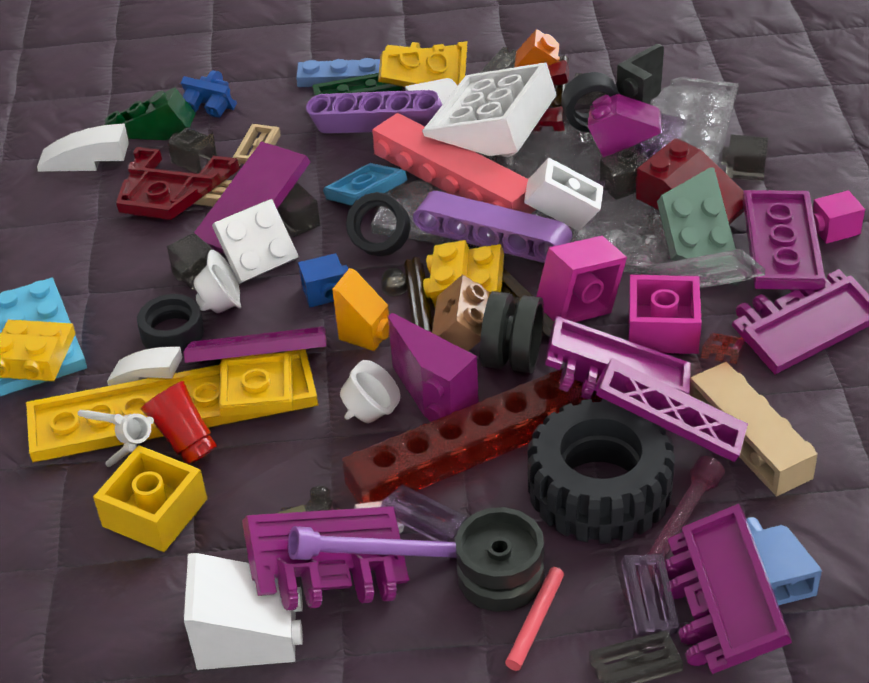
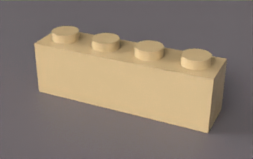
M724 362L690 378V396L748 423L739 457L776 497L814 478L818 453L812 444L805 441L792 428L789 421L781 417L769 405L767 399L763 395H759L747 383L741 373H737L727 362Z

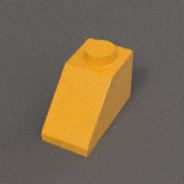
M349 268L332 289L338 338L341 341L375 351L382 340H386L389 337L388 304L356 270Z

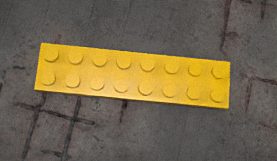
M306 349L286 351L291 352L293 411L319 406ZM221 364L174 373L172 379L147 378L26 402L29 454L33 463L123 445L124 443L120 442L116 437L115 425L113 423L79 417L78 411L89 410L113 415L120 414L122 416L141 414L147 417L140 408L162 391L181 381L185 382L191 399L207 427L289 411L221 417L219 410ZM154 423L151 424V433L146 440L164 436Z

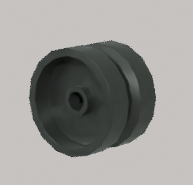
M491 292L485 307L481 330L480 361L482 367L502 369L509 359L513 371L533 373L538 360L544 320L543 298L523 295L515 306L512 294Z
M499 507L487 508L472 514L460 525L455 537L459 588L466 599L479 608L495 612L511 611L529 604L537 596L544 581L543 534L535 520L519 510Z

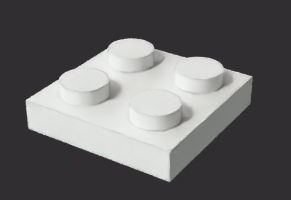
M272 199L212 224L239 284L299 258Z

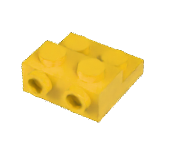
M466 240L434 245L433 254L427 255V268L431 275L430 278L424 279L423 287L426 297L432 299L435 308L437 296L462 274L482 285L484 289L489 291V295L492 291L501 292L504 251L501 244L469 249Z
M8 319L0 333V378L55 381L76 334L73 323Z

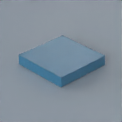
M369 163L324 187L323 192L328 200L353 205L356 200L365 194L375 192L386 193L408 179L405 170Z

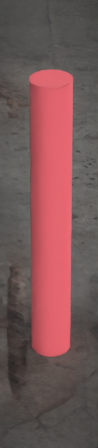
M551 567L505 661L506 666L511 670L519 671L525 661L564 577V572L560 568Z

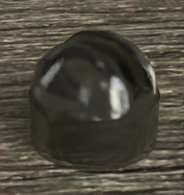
M396 267L387 269L381 277L382 292L392 297L404 294L407 291L405 273Z

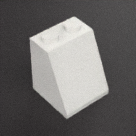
M199 553L188 554L184 623L197 670L295 662V645L303 644L301 620H296V612L303 610L301 587H297L298 607L295 610L286 611L282 606L277 579H275L277 592L274 595L258 596L256 583L252 581L249 563Z

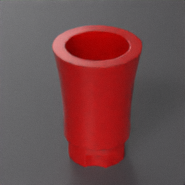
M184 381L162 391L140 408L147 417L150 416L154 419L153 423L170 443L177 455L181 454L186 464L191 465L217 447L215 441L209 436L211 431L194 405Z

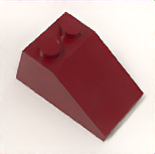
M674 138L637 168L636 199L658 210L657 200L661 195L706 169L714 168L729 224L744 212L742 200L744 191L701 149Z

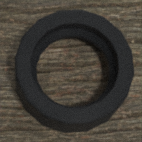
M598 72L583 73L573 78L566 85L562 93L561 104L569 124L575 129L587 133L590 132L588 128L589 113L577 112L574 108L582 96L596 91L607 93L610 97L619 94L614 81L606 74Z
M379 192L365 194L356 200L349 209L346 219L347 234L353 244L367 254L378 257L391 255L402 248L408 239L411 228L409 215L404 206L389 194ZM377 206L390 209L394 213L397 223L392 236L381 243H373L365 239L360 227L362 218L367 211Z
M168 294L158 296L148 301L137 315L141 341L147 349L180 347L181 353H184L185 348L190 342L200 341L204 334L200 306L194 299L185 295ZM174 318L187 320L183 326L168 331L154 329L157 324L165 320Z

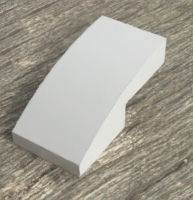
M158 347L135 352L118 361L107 380L108 386L147 378L172 379L183 358L181 348Z

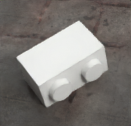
M548 158L528 179L524 203L580 231L601 210L603 186Z

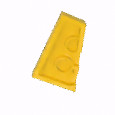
M468 41L458 42L457 45L450 46L438 44L433 45L432 48L417 49L416 47L382 51L378 82L405 87L450 78L458 86L466 73Z

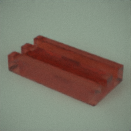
M712 332L703 344L701 358L708 359L711 353H716L715 360L723 361L725 356L729 355L731 356L730 363L737 364L744 351L745 340L742 337ZM716 341L722 342V345H716Z

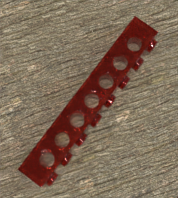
M562 368L493 397L486 398L464 409L454 411L447 416L423 424L398 436L388 438L371 447L356 451L342 458L345 484L358 504L385 500L391 502L527 445L532 440V434L536 427L543 424V420L551 413L555 412L558 414L559 409L571 403L573 406L580 404L581 400H588L581 397L583 382L574 379L568 392L560 390ZM594 390L590 399L592 402H602L603 398L597 396V391Z

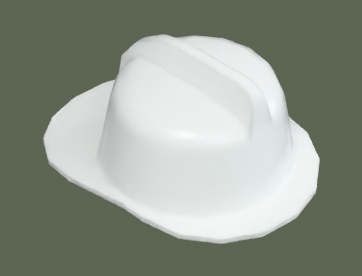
M210 250L206 267L194 279V287L197 291L196 301L200 306V310L206 311L211 309L215 313H221L234 306L240 309L239 283L231 266L219 252Z
M362 360L354 367L340 391V397L348 409L344 418L348 420L355 416L366 423L374 422L385 414H391L401 397L399 388L390 374L380 365L369 360Z

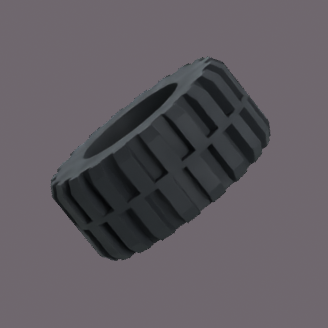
M591 399L581 400L580 404L576 406L570 403L561 407L558 414L555 412L551 413L543 420V424L537 426L533 432L527 451L528 493L530 494V501L534 509L540 512V517L549 526L555 524L556 531L567 537L569 534H573L578 541L587 543L589 539L599 540V544H610L611 539L619 538L620 542L633 538V533L635 532L641 535L652 528V522L657 523L664 516L665 509L670 505L672 498L675 455L673 454L674 446L672 440L666 434V430L663 427L605 399H602V402H592ZM607 462L618 465L628 472L614 478L597 479L581 475L573 469L585 463Z

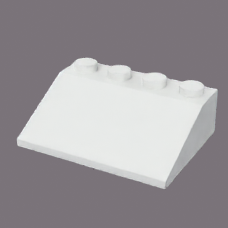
M547 62L466 75L422 130L424 136L487 156L501 155L509 157L519 152V149L557 95Z

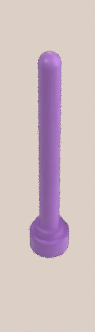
M298 526L292 527L288 537V553L290 558L295 560H310L312 556H318L319 552L457 558L455 542L320 536L319 532L313 531L311 527Z

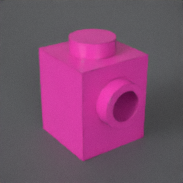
M849 190L814 199L813 214L818 235L827 244L861 234L865 208Z

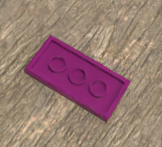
M261 141L192 234L191 238L196 244L225 254L212 224L270 199L273 200L277 209L311 163L308 157Z
M744 190L742 200L755 289H824L826 280L809 191Z
M324 326L192 341L184 350L185 363L326 347V329Z

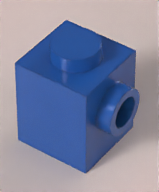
M336 253L298 262L301 287L309 308L334 302L332 289L348 271L347 265L341 266Z

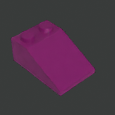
M391 313L388 316L392 366L424 417L435 425H440L451 432L455 431L479 408L477 356Z

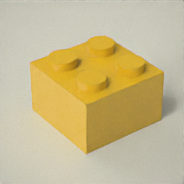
M138 445L93 498L102 527L165 552L206 502L207 495L201 469Z

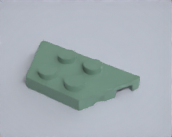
M708 168L661 195L657 200L671 260L684 266H692L697 271L708 276L714 272L728 278V284L738 286L744 278L715 169Z

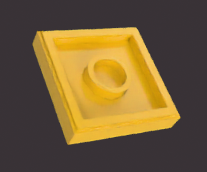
M291 352L221 359L219 396L221 417L293 411Z

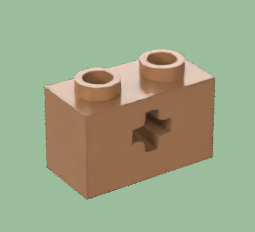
M462 274L437 296L432 333L466 351L472 349L481 339L482 322L489 291Z

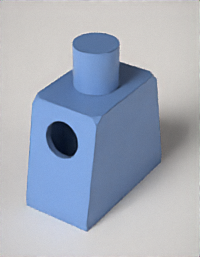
M753 517L747 518L746 520L778 605L817 596L822 570L789 528L779 525L763 529L758 519Z

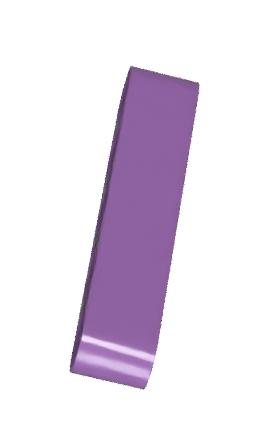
M433 90L319 94L312 97L306 104V110L321 133L372 132V129L396 113L426 126L443 104L437 92Z
M440 191L429 192L413 214L415 225L426 233L457 241L466 240L467 243L480 247L501 244L504 253L545 263L549 247L570 243L572 240V231L563 222Z

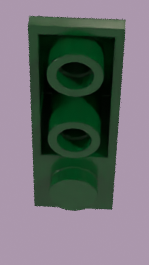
M176 87L166 92L163 90L158 91L144 102L136 101L122 112H112L105 119V125L125 124L128 139L168 140L189 131L196 113Z

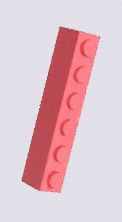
M396 113L372 129L375 155L448 194L529 214L536 210L524 203L527 178L474 151L425 137L422 132L425 126L399 113Z

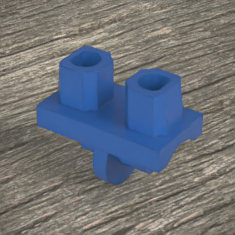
M212 70L207 77L202 76L200 80L184 76L181 81L185 91L183 97L195 112L201 103H205L204 109L213 117L220 118L226 108L234 110L237 105L236 100L231 98L229 83L223 81L220 71Z

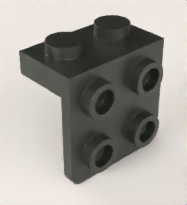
M655 44L617 65L616 87L620 95L651 104V100L660 94L664 47L662 45Z

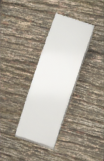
M125 124L87 128L53 142L43 149L37 165L38 172L97 171L99 161H124L129 144Z

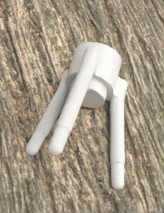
M89 410L78 411L79 417L110 422L115 425L116 437L120 442L124 443V447L106 461L107 467H111L128 453L133 452L138 443L146 441L151 433V424L154 422L152 417H145L141 414L122 416L120 414L113 415Z

